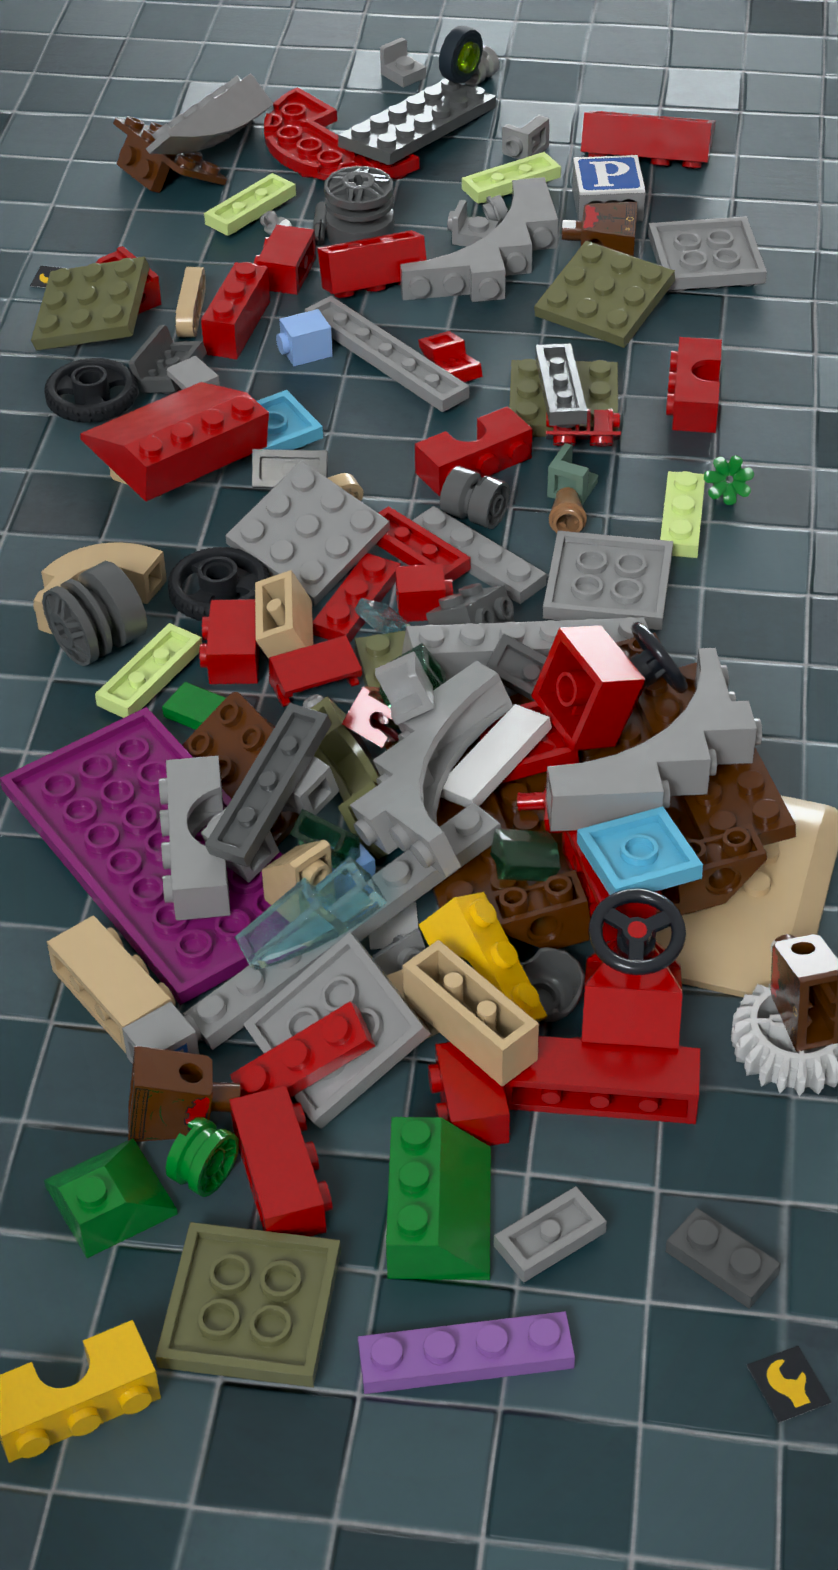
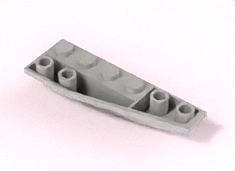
M251 73L243 79H240L237 75L212 94L207 95L199 103L191 106L183 114H179L168 124L166 123L154 132L152 136L155 141L146 150L149 154H180L213 147L229 139L271 107L273 102Z

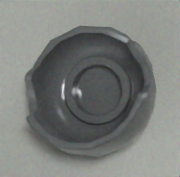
M544 947L540 948L530 959L520 962L531 985L537 990L540 1002L547 1014V1017L540 1022H557L573 1012L579 1004L585 982V975L578 960L565 950Z

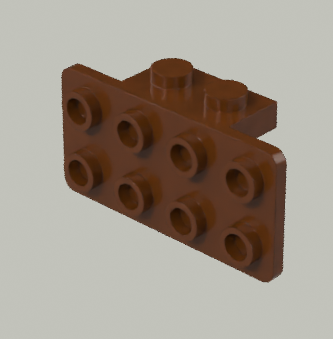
M127 116L126 120L115 117L113 124L127 134L116 165L150 191L161 192L170 168L184 176L226 185L228 179L219 172L221 168L211 162L202 160L203 155L198 151L180 154H149L146 148L155 141L152 134L163 125L151 122L150 126H148L143 121L132 116Z
M232 692L182 746L193 758L219 756L222 789L232 799L275 726L261 716L239 692ZM291 811L279 814L270 829L277 847L304 819L303 816Z

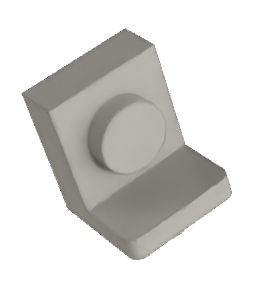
M399 38L380 47V65L383 76L403 88L426 78V66L407 56V40Z
M538 115L523 128L509 124L502 127V153L504 155L519 160L542 153L549 147V118Z
M460 200L455 211H450L448 216L447 228L448 231H452V245L467 247L491 233L499 225V221L488 220L480 216L467 217V201Z

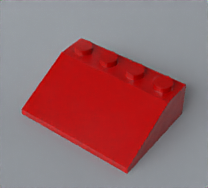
M588 111L584 112L581 152H588V157L607 156V154L620 156L638 155V157L651 158V164L670 165V159L683 160V167L701 168L702 162H709L716 120Z
M199 382L80 433V440L147 502L253 453V449L266 448L269 412L247 392Z

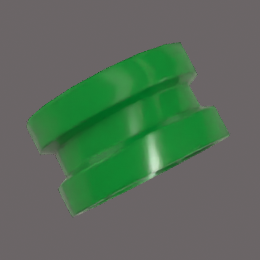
M196 1117L188 1123V1127L191 1128L186 1136L179 1133L172 1144L165 1169L167 1177L180 1185L188 1184V1188L201 1197H207L219 1189L231 1172L238 1155L239 1139L235 1134L226 1129L217 1130V1126L204 1117Z

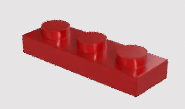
M388 506L378 512L389 520L390 530L376 545L409 566L443 564L445 580L452 579V582L471 569V557Z
M366 553L313 620V635L327 640L346 635L350 643L395 584V567L401 566V563Z
M349 1001L231 1073L230 1076L233 1083H240V1097L286 1085L291 1098L375 1047V1044L359 1008Z

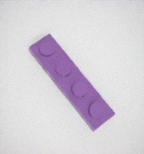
M566 1311L358 1336L364 1394L573 1369L575 1364V1355Z

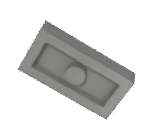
M575 1186L495 1234L494 1247L519 1278L526 1282L606 1233L607 1221Z

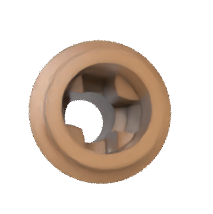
M570 487L562 488L557 492L549 514L550 527L556 533L557 531L580 532L587 522L585 510L576 490Z

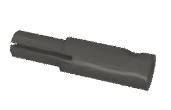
M319 202L315 207L313 229H315L316 245L318 244L319 231H321L319 245H322L325 239L327 212L325 202Z

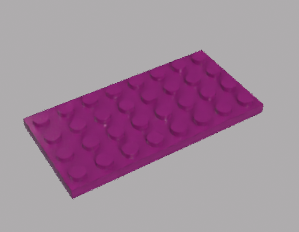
M145 707L0 777L2 790L156 977L169 988L173 997L181 1005L235 976L299 928L265 900L262 870L248 883L228 867L230 916L176 920L174 903H165L163 876L171 875V869L163 868L161 843L170 842L169 836L162 837L160 810H167L168 804L161 805L159 779L167 778L166 760L193 757L155 715ZM222 789L224 810L232 799ZM207 825L203 827L194 838L204 846L206 842L201 832L207 827ZM279 851V853L266 866L274 862L283 854Z

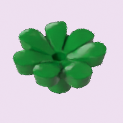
M722 456L716 457L713 461L716 470H708L704 473V481L714 485L708 491V495L712 499H718L721 495H724V503L726 505H733L736 503L737 494L742 497H748L751 493V488L746 484V481L754 477V472L749 467L741 468L743 459L740 456H732L729 463ZM729 476L733 477V482L729 481Z

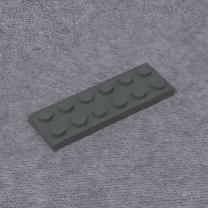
M445 78L441 82L425 88L424 91L408 97L397 105L390 106L387 110L373 115L370 119L354 125L349 130L339 134L338 147L391 165L494 109L496 106V96L486 93L483 88L468 87L460 83L451 82Z

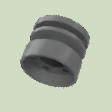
M352 166L333 172L325 180L326 236L331 244L335 245L394 234V211L392 209L394 202L393 180L389 174L369 166Z
M105 560L79 574L78 581L69 579L60 584V587L55 586L43 593L44 615L51 632L66 655L76 664L83 667L98 660V657L101 658L111 653L112 646L120 648L146 634L148 624L142 600L127 575L112 562Z

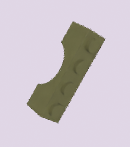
M327 696L310 708L328 714L332 724L314 756L330 766L339 793L343 799V803L338 808L353 837L380 860L387 853L374 843L368 846L363 842L354 828V823L358 820L350 804L378 786L376 779L380 774L361 736L342 725L346 714Z

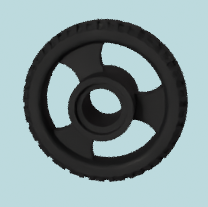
M86 358L70 362L55 370L47 379L44 392L48 407L57 416L73 422L92 423L93 421L100 422L112 419L127 411L137 398L138 384L136 376L124 364L105 358ZM120 385L125 386L118 396L113 399L110 398V388ZM59 395H74L75 404L63 400Z
M234 547L201 549L189 554V556H185L184 559H181L173 567L168 577V593L172 604L178 611L191 619L202 621L203 616H209L211 600L255 599V582L269 578V573L263 562L243 550L235 549ZM237 567L249 572L250 575L238 576ZM198 573L200 590L194 594L186 595L182 590L183 583L190 575ZM240 593L246 594L245 596L240 598Z

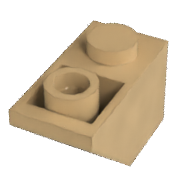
M325 840L296 846L262 869L265 900L299 929L334 904L331 847Z

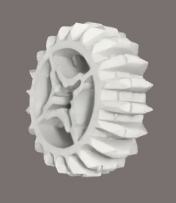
M757 984L752 995L745 994L740 1002V1007L737 1008L733 1015L731 1041L732 1046L735 1047L736 1062L745 1063L746 1076L759 1074L761 1087L773 1082L777 1084L779 1094L786 1087L795 1088L799 1097L806 1087H810L818 1095L824 1088V1084L835 1088L838 1083V1043L796 1052L772 999L770 984L768 988Z

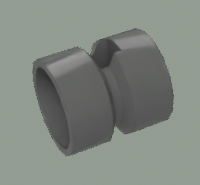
M456 466L448 474L443 484L440 495V509L451 516L460 519L468 517L471 523L488 529H494L498 526L506 512L510 497V486L505 481L490 476L481 478L479 472Z

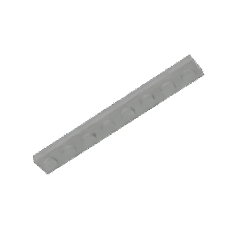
M474 802L440 826L461 867L504 836L500 823ZM408 849L185 1011L183 1015L189 1014L194 1019L200 1030L201 1039L212 1050L245 1027L243 1023L349 931L359 941H362L447 877L432 866L428 868L423 867L413 852Z

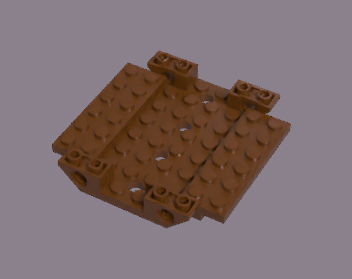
M635 637L616 642L628 658H631L636 653L640 654L643 652ZM697 663L679 667L688 684V689L683 694L677 693L663 677L648 688L645 687L616 746L578 750L579 763L616 755L646 742L669 727L687 708L696 692L695 677ZM519 693L509 696L513 706L515 704L521 705L532 702V700ZM478 739L466 749L453 769L479 743ZM399 741L392 742L389 747H386V751ZM754 748L753 763L717 765L716 775L709 776L707 794L670 796V806L664 809L702 862L703 872L702 879L660 890L661 895L668 898L678 908L681 915L725 904L767 860L764 845L796 837V824L756 748ZM546 771L499 784L479 807L500 823L504 836L440 882L432 890L439 909L454 897L484 892L488 901L494 907L497 919L506 935L539 948L550 947L559 949L589 941L588 927L591 917L589 915L588 901L576 871L570 870L562 852V833L546 834L544 810L518 811V792H544L547 781ZM440 797L436 813L437 825L440 827L466 807Z

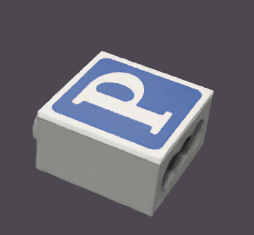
M638 155L573 158L572 191L578 221L583 219V210L586 204L637 202L636 222L643 221L645 186Z

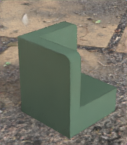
M565 443L548 466L547 497L555 499L560 489L570 487L576 490L583 505L597 485L598 475L589 472L587 467L572 464L573 445Z

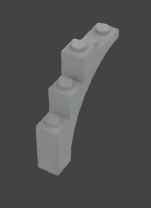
M545 177L512 180V205L503 221L491 233L474 244L448 255L425 261L400 264L401 295L403 301L469 294L472 302L505 299V276L532 273V251L555 249L558 246V217Z
M716 648L698 649L695 677L696 692L687 708L669 727L646 742L616 755L583 763L547 766L545 802L551 831L578 830L662 806L669 808L670 796L707 794L709 776L716 775L717 765L753 763L755 745H760L762 742L760 718L753 717L749 701H736L734 691L728 692V668L726 665L720 664Z
M477 660L433 690L434 709L398 724L402 732L398 735L399 742L373 760L380 774L376 779L378 786L350 804L358 820L354 823V828L366 845L370 846L374 843L387 854H390L398 847L404 852L410 849L423 867L428 868L432 866L445 877L459 869L461 865L444 831L437 825L436 813L441 791L449 773L466 749L492 723L513 707L499 674Z

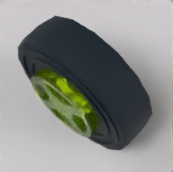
M457 26L446 36L439 55V70L444 78L454 83H465L474 75L483 52V41L478 31L468 26Z

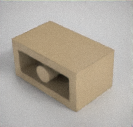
M290 570L255 582L256 642L268 659L272 656L313 645L312 600L293 571Z

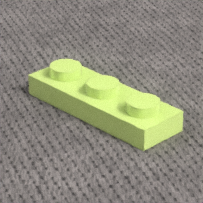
M542 152L462 177V190L477 204L487 203L486 198L488 196L492 198L499 194L501 196L512 194V180L545 177L547 183L548 181L561 178V166L548 154Z
M271 173L205 212V225L227 236L236 233L239 229L259 219L267 211L281 206L284 202L296 196V185Z
M668 471L660 540L673 541L672 556L698 557L705 486L704 474L688 471Z
M169 623L95 693L97 706L122 718L141 710L199 653L202 637Z

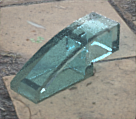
M349 857L316 886L304 877L237 934L235 939L250 967L254 970H259L310 952L339 937L367 919L385 905L387 900L371 874L353 858Z

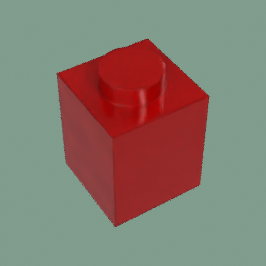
M443 564L395 567L399 622L428 621L426 613L440 606V599L453 595L452 579L445 580Z

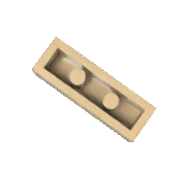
M94 915L47 941L53 972L125 1053L126 1048L122 1028L169 1002H172L175 1006V999L169 988L162 982L157 984L149 976L148 969L143 960L136 954L131 956L124 949L118 933L112 927L106 929Z
M437 940L403 964L404 999L409 1006L499 1085L503 1087L538 1060L539 1023L440 940Z

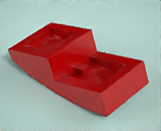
M451 331L418 339L419 347L427 359L462 382L483 377L481 363L466 354L465 341Z

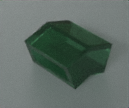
M302 809L290 833L298 838V846L316 842V839L327 841L330 846L334 847V849L331 848L332 867L345 873L360 857L359 836Z
M495 829L490 855L496 864L497 879L546 881L548 877L557 875L561 869L558 845L549 831Z

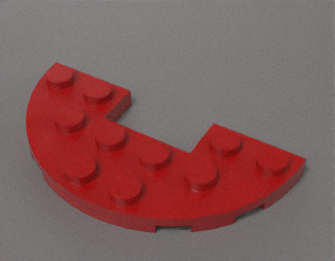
M298 87L273 103V111L270 114L266 113L264 136L268 150L281 164L298 172L302 177L326 180L333 172L342 168L369 166L384 171L393 179H401L408 173L419 169V157L412 153L391 165H387L338 147V135L325 128L337 121V110Z

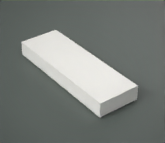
M515 704L449 773L440 797L463 807H468L473 802L480 806L551 730L550 717Z

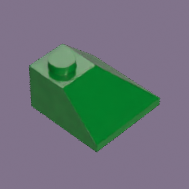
M134 1138L44 1180L45 1187L87 1259L178 1214L177 1208Z

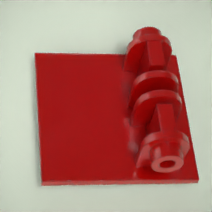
M587 409L586 431H579V424L575 426V431H572V427L550 426L546 412V427H553V431H546V439H553V446H563L565 443L575 446L576 440H590V446L595 447L612 446L613 440H619L621 436V431H613V428H620V413H613V409L594 410V431H590L591 409Z

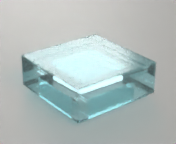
M361 598L354 609L377 632L392 633L405 631L406 626H410L404 618L386 603Z

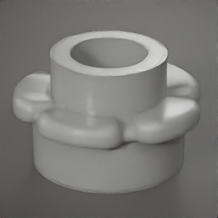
M500 194L492 198L488 196L486 198L487 204L482 205L484 214L488 220L499 221L500 224L508 213L505 202Z

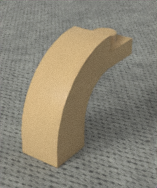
M114 542L83 547L56 559L41 572L44 589L40 590L33 600L38 629L53 634L44 615L43 593L55 586L60 587V584L69 579L78 581L79 574L105 560L117 565L127 575L138 592L142 603L148 604L167 581L163 551L140 544Z

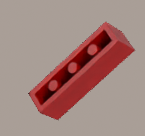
M538 1036V1060L504 1085L509 1110L696 1124L701 1048L683 1047L681 1045L677 1049L582 1042V1037Z

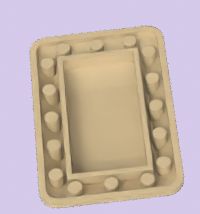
M781 795L796 824V837L764 845L767 860L725 904L682 915L686 927V940L681 953L676 959L681 965L682 984L744 998L745 994L752 995L757 984L769 987L772 963L770 947L777 937L785 934L793 935L796 938L812 934L818 935L838 854V810L836 808ZM671 926L656 932V941L666 949L671 939Z

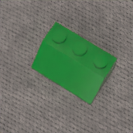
M391 1117L386 1231L387 1279L490 1280L491 1147L441 1117Z

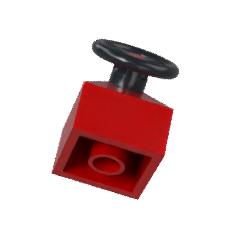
M635 622L632 624L631 631L643 652L640 654L636 653L631 658L624 654L601 625L559 628L531 697L544 714L550 717L551 723L573 751L615 747L644 688H648L663 677L677 693L683 694L687 691L688 684L681 671L658 639L643 623Z
M638 888L615 892L598 904L589 921V940L595 953L587 958L582 1042L679 1049L683 991L681 965L676 959L681 953L686 940L684 919L678 908L668 898L657 892ZM629 903H643L653 906L661 912L647 919L641 917L629 918L616 910V908ZM604 922L618 930L617 937L607 944L603 936ZM671 926V939L667 948L664 949L656 941V932Z

